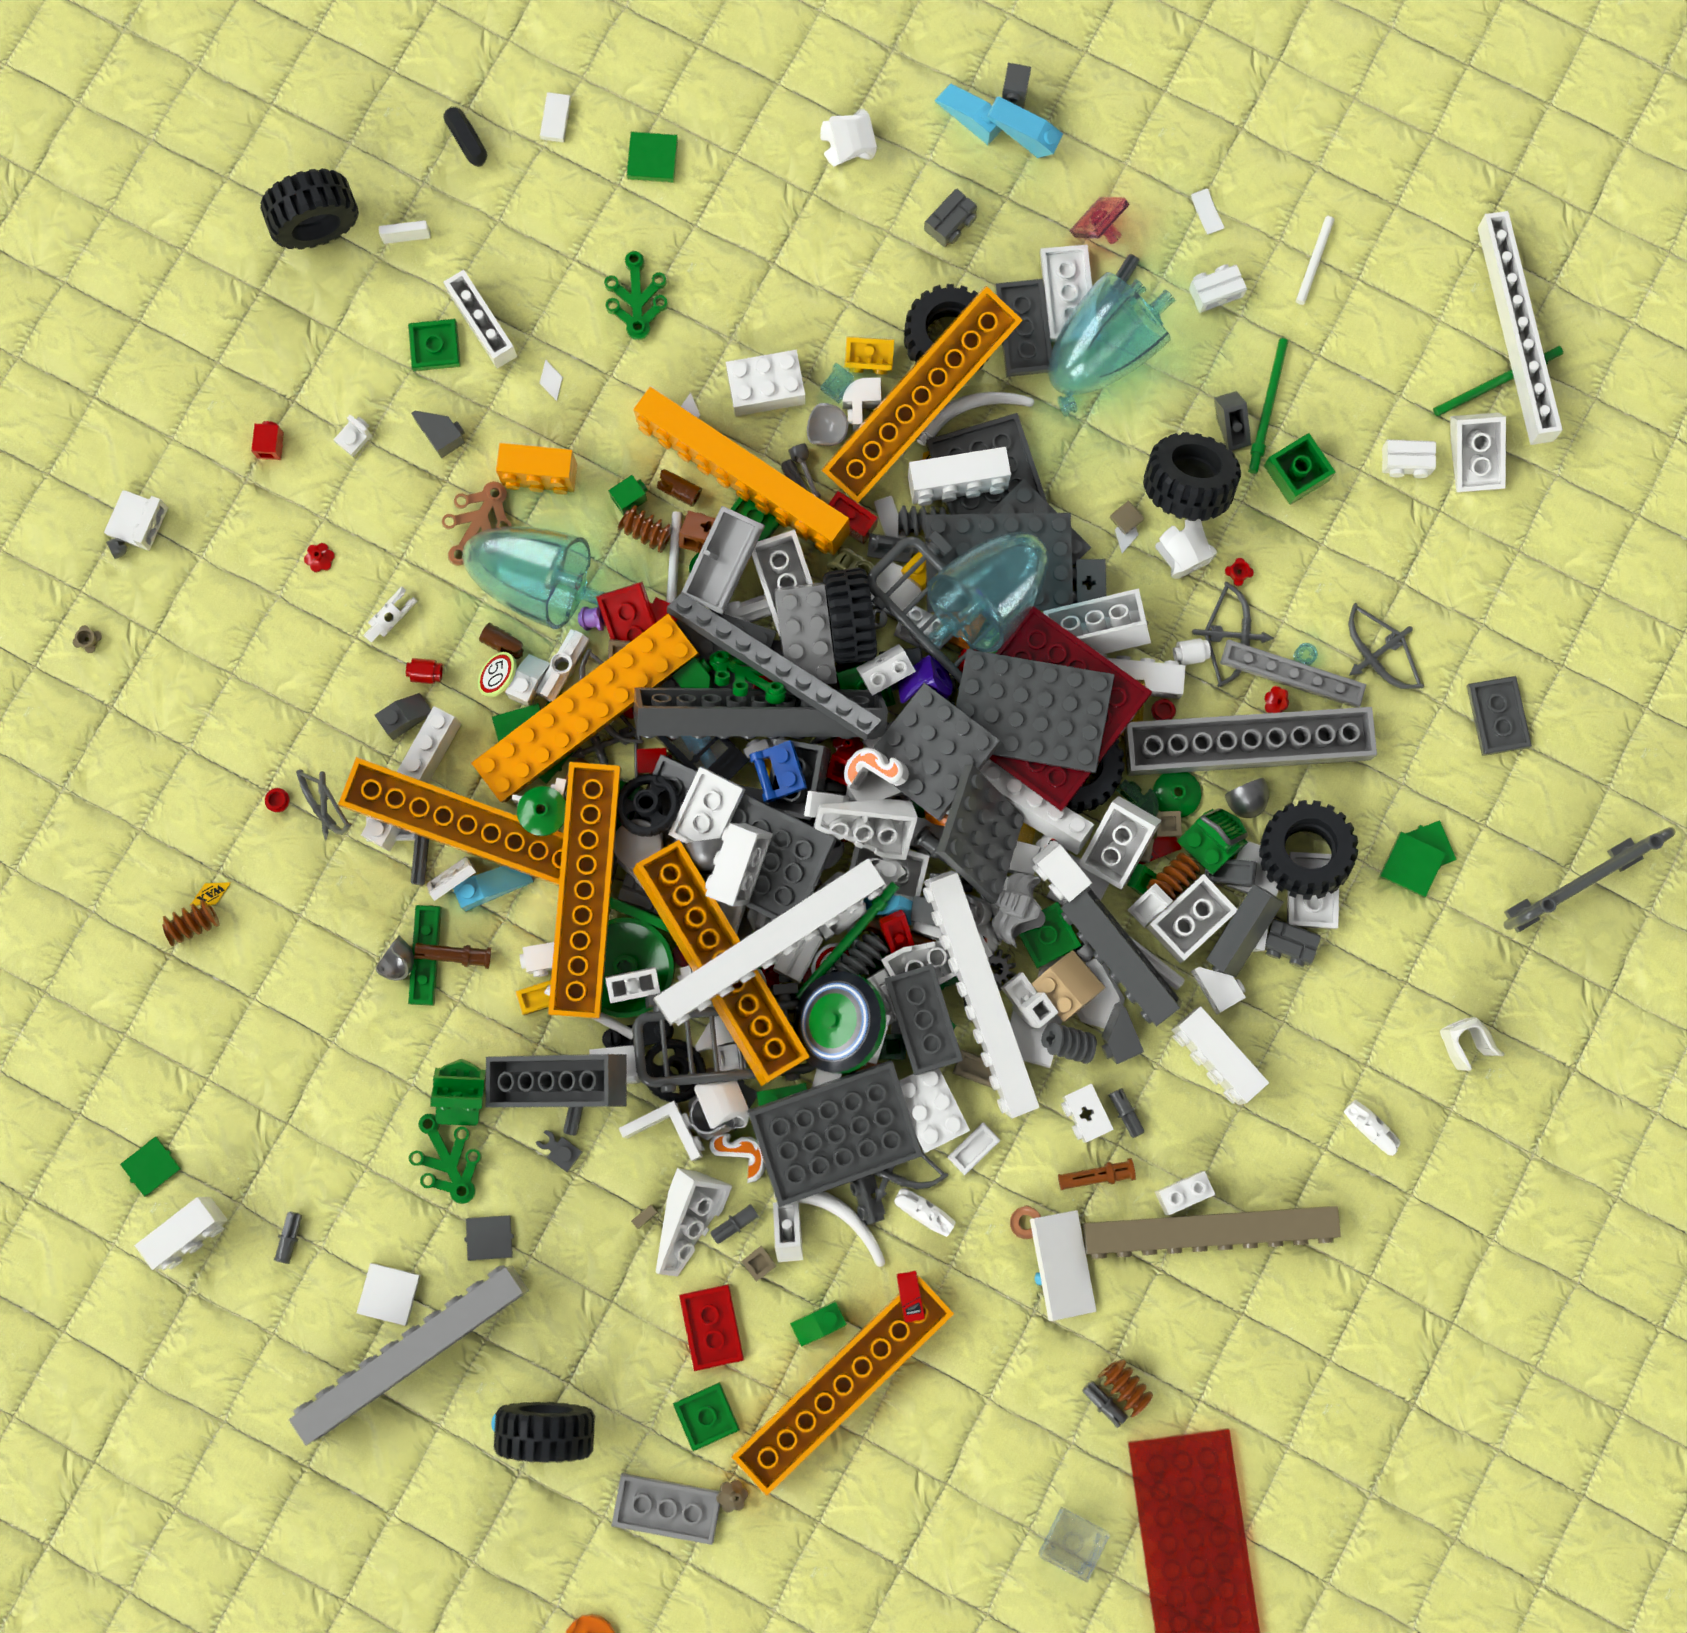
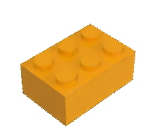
M499 443L496 472L502 485L507 489L519 490L520 487H524L534 492L553 490L556 494H567L568 492H574L577 462L573 451L569 449Z

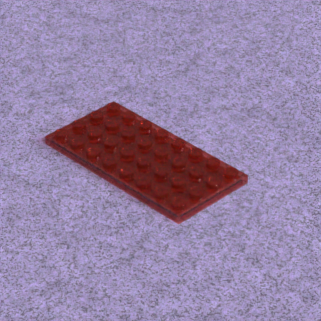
M1225 1428L1127 1441L1154 1633H1260L1230 1430Z

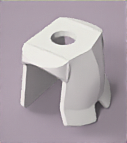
M859 109L854 115L832 116L829 121H823L820 138L822 141H829L831 145L830 149L824 152V155L833 166H837L855 157L869 160L874 158L877 146L870 116L866 110Z
M1185 519V528L1181 531L1175 526H1171L1159 538L1160 542L1155 545L1157 551L1171 567V577L1174 579H1180L1210 564L1217 554L1216 549L1208 544L1200 519L1196 521Z
M1476 1017L1462 1019L1440 1030L1449 1057L1457 1070H1472L1458 1042L1460 1035L1465 1030L1470 1031L1476 1048L1483 1055L1504 1056V1053L1497 1048L1487 1027Z
M737 1080L697 1084L694 1087L696 1095L689 1099V1116L691 1107L698 1098L711 1129H715L732 1119L734 1121V1128H743L747 1125L749 1119L747 1110L749 1109ZM697 1132L702 1138L706 1140H709L710 1138L714 1137L712 1135H706Z

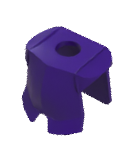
M930 655L913 665L916 672L898 681L901 703H905L924 683L945 699L952 694V682L948 671Z

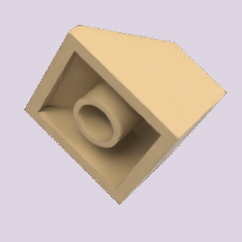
M1074 950L1057 961L1031 983L1038 992H1044L1059 1012L1057 1015L1063 1022L1070 1020L1106 988Z

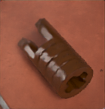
M666 469L661 470V480L658 481L657 488L693 507L700 497L702 488Z
M490 622L484 627L479 637V642L497 650L499 653L507 652L515 659L523 657V644L520 640H517L510 633L494 626Z

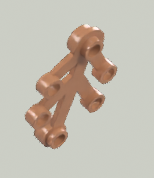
M489 482L484 486L482 492L469 495L459 493L455 496L454 505L459 509H464L468 504L483 502L479 510L455 516L446 514L442 518V526L445 529H453L456 525L472 522L459 545L453 546L449 550L448 560L451 564L460 566L466 562L468 558L467 549L480 527L485 541V552L492 555L498 551L499 543L494 540L488 518V513L492 506L497 519L496 530L500 534H506L511 529V523L506 519L502 505L506 499V489L501 483ZM492 489L497 490L499 496L492 497L490 491ZM463 497L466 500V504L459 505L457 498ZM452 518L454 524L451 526L446 525L445 519ZM505 522L508 525V529L505 531L501 530L499 524ZM494 543L496 549L494 551L488 550L487 544ZM461 551L463 557L461 559H456L454 557V552Z

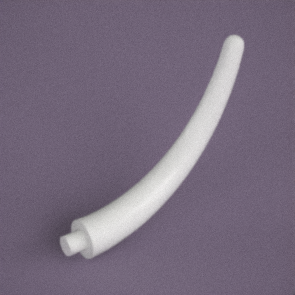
M984 392L957 398L950 401L923 430L917 442L925 446L926 440L934 438L947 422L970 409L992 404H1014L1031 407L1034 405V399L1006 392Z
M826 1191L798 1200L799 1203L818 1206L841 1218L864 1242L875 1264L878 1267L884 1266L885 1259L875 1237L864 1221L847 1204Z

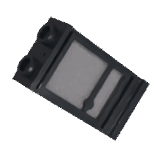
M655 736L680 763L697 771L699 767H704L727 780H730L749 761L728 738L722 739L717 736H706L699 739L692 736H681L679 738Z

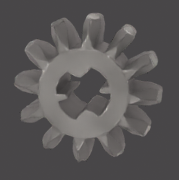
M1001 949L998 950L997 956L994 957V952H992L993 955L988 959L990 965L993 967L999 965L1001 968L999 970L1001 975L994 974L999 991L1002 990L1001 981L1006 984L1009 981L1007 977L1013 978L1016 973L1008 971V969L1016 967L1015 963L1007 964L1011 955L1008 954L1004 959L1001 958L1003 953Z

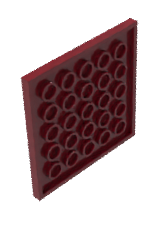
M1031 605L995 653L1115 675L1098 764L1152 694V691L1033 605ZM995 755L989 758L1061 812H1063L1091 775L1090 772Z

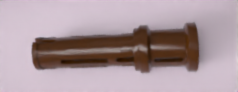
M416 943L414 959L462 963L464 967L475 965L484 966L485 969H489L492 947L479 949L466 945L464 948Z

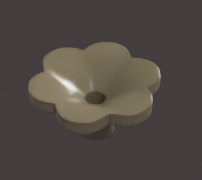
M733 1480L731 1483H722L720 1486L721 1492L716 1496L717 1502L722 1505V1509L725 1512L730 1513L733 1510H741L744 1507V1500L748 1497V1491L743 1488L739 1480Z

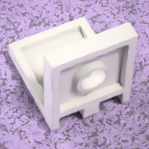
M674 1101L619 1128L622 1137L628 1139L671 1118L691 1161H696L703 1157L701 1151L705 1150L699 1136L693 1137L690 1129L693 1127L690 1123V1117L686 1113L682 1114L678 1104Z

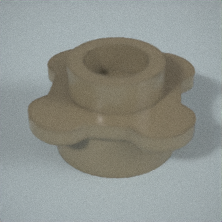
M83 625L76 632L73 645L76 648L81 647L85 649L87 653H93L97 641L101 640L102 635L99 631H92L88 626Z

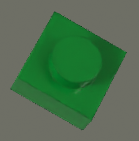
M1137 864L1127 885L1142 896L1147 891L1149 881L1156 879L1157 874L1145 865Z

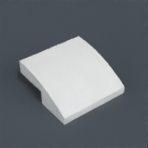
M1014 1010L1012 1011L1010 1024L1023 1061L1048 1068L1051 1067L1054 1055H1050L1047 1048L1042 1046L1041 1038L1048 1024H1062V1019L1058 1015H1055L1041 1028H1033L1026 1024Z

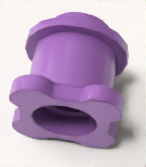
M599 605L597 608L582 607L578 613V623L584 630L589 631L594 627H597L599 631L604 630L606 625Z

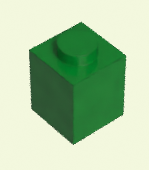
M630 475L608 490L610 498L622 515L634 505L639 507L648 501L646 496L648 489L641 479L636 480L633 475Z

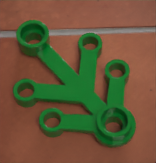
M631 251L625 257V264L630 271L631 294L619 284L616 276H607L604 284L608 291L614 292L632 308L633 317L620 308V303L616 298H610L606 301V309L608 313L616 315L627 325V333L632 339L642 340L650 332L649 323L661 311L667 309L668 302L665 296L657 295L653 299V306L643 316L642 307L659 289L664 288L667 282L665 275L657 272L652 276L651 284L641 293L640 271L644 268V258L640 252ZM632 257H637L638 261L633 263L630 261V259ZM657 278H662L663 282L658 284L655 282V280ZM610 281L616 282L614 286H608ZM659 300L665 302L663 306H658L656 303ZM615 303L617 304V307L615 309H610L609 305ZM640 324L642 325V328L640 330H635L634 326Z
M717 651L710 656L709 663L712 669L716 671L715 684L719 686L728 685L730 683V673L728 671L730 670L735 673V682L733 683V694L735 696L743 697L748 694V684L745 682L747 680L766 691L765 699L767 702L780 704L785 701L786 689L783 688L782 683H769L759 677L764 675L752 667L740 666L747 664L726 651Z
M425 1114L419 1120V1129L429 1135L441 1160L426 1156L423 1152L416 1150L410 1153L409 1162L414 1166L424 1165L448 1173L452 1182L436 1179L434 1174L425 1173L420 1178V1184L424 1188L433 1187L449 1192L453 1201L459 1204H466L475 1196V1186L471 1181L476 1165L481 1161L482 1155L477 1149H470L466 1152L465 1159L467 1164L461 1177L457 1166L465 1142L470 1138L469 1129L466 1127L456 1128L454 1131L455 1142L450 1154L438 1131L440 1124L436 1122V1116ZM427 1119H431L433 1122L432 1127L429 1129L424 1126V1122ZM462 1129L466 1131L464 1139L458 1137V1132ZM472 1152H476L478 1155L477 1160L474 1162L469 1159V1155ZM416 1153L421 1155L419 1163L413 1161V1156ZM426 1176H431L433 1180L429 1186L424 1183ZM461 1186H464L467 1190L464 1196L458 1194V1189Z

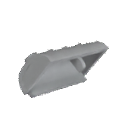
M721 506L682 592L701 605L724 615L765 525Z

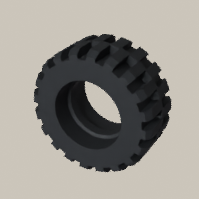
M325 168L320 170L309 169L306 172L300 171L295 175L284 177L282 181H277L273 184L272 188L266 190L260 203V209L272 240L279 246L292 250L294 248L298 250L307 247L314 248L317 245H325L333 239L340 238L343 233L346 234L350 227L355 225L359 213L347 179L337 171H329Z
M947 284V287L942 289L938 285L933 287V292L930 293L926 290L921 293L920 300H914L911 310H908L904 329L905 348L908 349L907 355L910 361L915 360L916 364L934 344L927 335L928 326L941 317L957 318L978 294L976 291L970 293L967 291L968 287L963 285L960 286V289L954 288V284Z
M1182 432L1180 435L1175 433L1168 436V438L1165 437L1158 441L1152 448L1144 474L1143 485L1149 499H1153V504L1157 508L1161 507L1163 512L1168 515L1171 513L1175 515V518H1187L1188 521H1196L1197 519L1207 521L1211 517L1214 519L1229 509L1241 478V469L1234 453L1231 450H1227L1226 445L1222 442L1218 443L1214 438L1210 436L1208 438L1203 437L1199 433H1195V435L1189 434V432Z
M852 568L827 572L823 575V583L825 584L835 663L842 665L873 660L877 656V641L873 604L866 571L862 568Z
M1118 739L1100 761L1096 778L1090 784L1079 789L1066 806L1077 814L1085 810L1092 811L1097 806L1103 805L1113 795L1121 782L1125 765L1122 761L1124 757L1123 749H1119Z
M1306 800L1298 801L1297 806L1290 803L1284 807L1283 811L1278 810L1273 815L1272 820H1269L1260 842L1259 857L1262 858L1260 864L1262 870H1267L1268 872L1266 878L1270 883L1275 881L1277 883L1276 888L1279 891L1283 892L1284 889L1290 891L1289 896L1296 898L1297 894L1303 895L1304 900H1311L1313 895H1316L1319 899L1325 897L1327 892L1334 893L1340 885L1346 882L1358 857V849L1356 848L1358 838L1357 835L1352 834L1354 831L1352 823L1346 824V816L1342 812H1339V814L1335 813L1334 806L1330 804L1327 805V808L1320 806L1321 801L1313 800L1312 804H1307ZM1297 832L1315 833L1328 843L1332 853L1331 859L1327 865L1320 868L1310 869L1301 867L1288 856L1285 850L1286 840Z
M522 1402L503 1405L499 1407L495 1414L494 1450L498 1456L505 1459H514L515 1461L559 1463L583 1460L588 1458L593 1452L595 1415L592 1409L568 1403Z

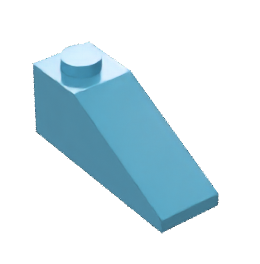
M951 83L935 99L939 106L987 145L1002 131L1001 128L987 118L992 107L991 104Z
M996 97L987 115L989 120L1037 158L1054 154L1063 136V133L1047 120L1001 97Z
M501 866L467 878L455 886L453 890L460 907L464 911H468L534 881L530 875Z

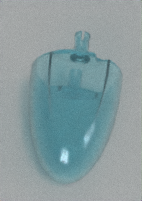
M1105 272L1072 311L1055 341L1048 365L1051 385L1062 394L1081 395L1107 387L1136 370L1170 342V334L1164 328L1160 315L1175 302V298H1171V293L1164 289L1151 304H1147L1140 296L1146 291V288L1144 286L1141 287L1143 284L1139 280L1135 279L1129 286L1118 276Z
M505 526L479 532L472 536L463 547L462 560L464 567L473 581L485 593L515 613L552 629L563 627L575 613L580 601L583 600L598 606L596 596L605 593L604 591L586 586V575L590 567L591 554L589 544L583 537L537 527Z
M1028 532L1002 534L970 548L940 570L929 581L927 588L931 606L941 621V624L929 634L930 641L939 635L933 644L941 646L953 634L957 638L961 637L971 648L978 651L995 652L999 650L1022 624L1042 590L1049 564L1048 550L1043 540L1035 534Z

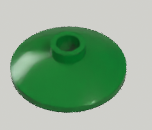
M1188 772L1162 774L1156 780L1152 791L1153 801L1160 812L1181 811V818L1192 814L1197 809L1202 795L1197 779ZM1174 789H1181L1183 792L1182 796H1176Z
M534 787L528 790L519 800L517 806L518 820L522 827L533 835H551L564 824L566 802L563 796L551 787ZM540 805L545 806V812L542 814L537 813V807Z

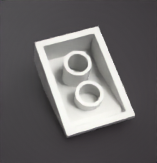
M1499 412L1450 416V440L1456 492L1505 489L1506 416Z

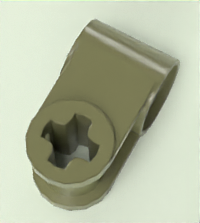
M844 546L839 548L838 555L834 561L829 562L827 565L828 571L862 568L866 571L867 576L874 567L873 563Z

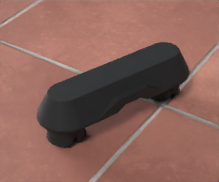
M448 108L443 117L447 127L467 160L475 166H482L487 159V151L476 131L460 108Z
M666 1020L664 1023L666 1040L672 1038L674 1028ZM659 1021L645 1023L642 1030L644 1046L660 1042ZM607 1029L602 1036V1042L606 1048L634 1045L633 1040L612 1029Z

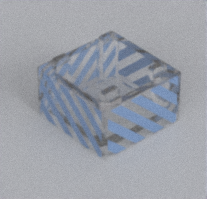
M1061 1506L1038 1554L1043 1560L1088 1583L1110 1534L1107 1530Z

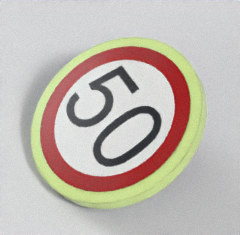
M500 652L492 656L485 663L478 678V689L481 694L486 697H496L508 688L516 672L515 658L507 652Z

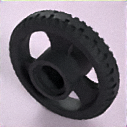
M655 774L637 776L626 783L619 792L618 819L623 827L634 835L651 837L661 832L663 833L674 824L680 810L678 791L668 779ZM646 784L651 785L650 790L644 789L639 791L633 801L627 799L636 788ZM668 791L671 798V808L668 815L664 816L662 815L663 806L659 797L662 793ZM647 802H653L650 808L643 809ZM638 812L643 820L651 821V826L641 827L635 825L627 817L631 813Z
M678 1039L666 1040L667 1049H673L675 1053L668 1058L670 1076H676V1074L671 1072L670 1067L676 1068L679 1075H687L689 1073V1062L686 1059L688 1058L687 1042ZM661 1041L652 1046L645 1055L646 1071L651 1077H665L664 1064L657 1065L653 1062L654 1057L662 1051ZM692 1046L696 1074L706 1073L703 1057ZM697 1084L679 1085V1093H661V1087L648 1088L655 1096L662 1100L680 1103L696 1095L694 1087Z

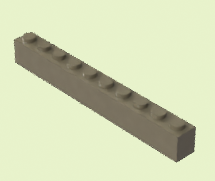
M1338 1206L1082 1223L1085 1253L1091 1254L1092 1259L1107 1258V1253L1117 1252V1257L1132 1256V1251H1142V1255H1157L1158 1249H1167V1254L1183 1253L1182 1248L1192 1247V1252L1208 1251L1207 1246H1217L1218 1250L1233 1249V1244H1243V1249L1258 1248V1243L1268 1242V1247L1283 1246V1241L1293 1240V1245L1309 1244L1308 1239H1318V1243H1334L1333 1238L1341 1237Z

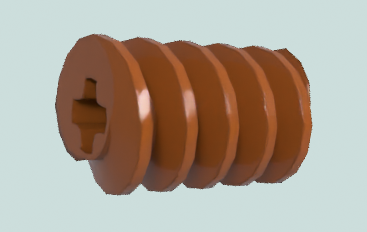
M634 505L623 515L617 530L621 531L624 528V534L630 535L633 532V539L638 540L641 537V543L644 545L650 541L649 547L655 549L658 546V552L662 553L671 537V524L662 528L663 520L661 519L654 524V515H650L645 519L646 511L642 510L639 514H636L637 506Z
M1179 853L1176 859L1169 863L1170 866L1163 868V873L1159 872L1156 875V879H1151L1147 890L1156 883L1174 901L1176 900L1174 891L1179 894L1183 893L1181 884L1188 888L1190 886L1188 878L1196 881L1197 876L1194 872H1200V869L1184 853Z
M202 899L200 900L201 908L198 909L193 903L191 904L190 913L185 908L181 909V917L176 912H172L173 920L171 921L166 915L163 916L162 927L169 944L174 946L175 940L179 943L183 942L184 936L188 939L193 938V931L197 935L202 934L203 928L209 931L212 929V923L216 927L220 926L213 907Z
M1122 1359L1111 1363L1097 1377H1107L1104 1386L1114 1385L1110 1393H1120L1117 1401L1118 1403L1124 1400L1127 1401L1123 1409L1126 1411L1133 1408L1134 1411L1130 1416L1132 1418L1147 1407L1153 1397V1393L1151 1391L1144 1393L1147 1386L1144 1383L1137 1385L1140 1380L1139 1376L1130 1377L1133 1369L1131 1367L1124 1369L1127 1362Z

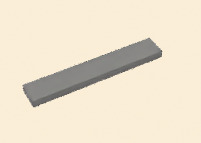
M1229 639L1226 641L1220 661L1222 665L1354 708L1360 707L1366 688L1364 683Z

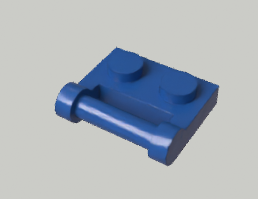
M789 740L749 755L751 763L755 764L762 786L764 803L772 802L807 789L793 741ZM770 758L780 789L773 790L764 763L765 759Z

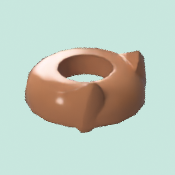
M1025 1205L1012 1213L1010 1227L1017 1237L1031 1239L1033 1238L1032 1228H1022L1019 1223L1020 1217L1029 1215L1032 1218H1038L1041 1215L1036 1209Z

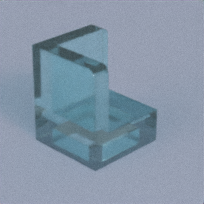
M835 363L832 366V373L821 385V390L837 403H840L843 400L846 388L854 382V376Z

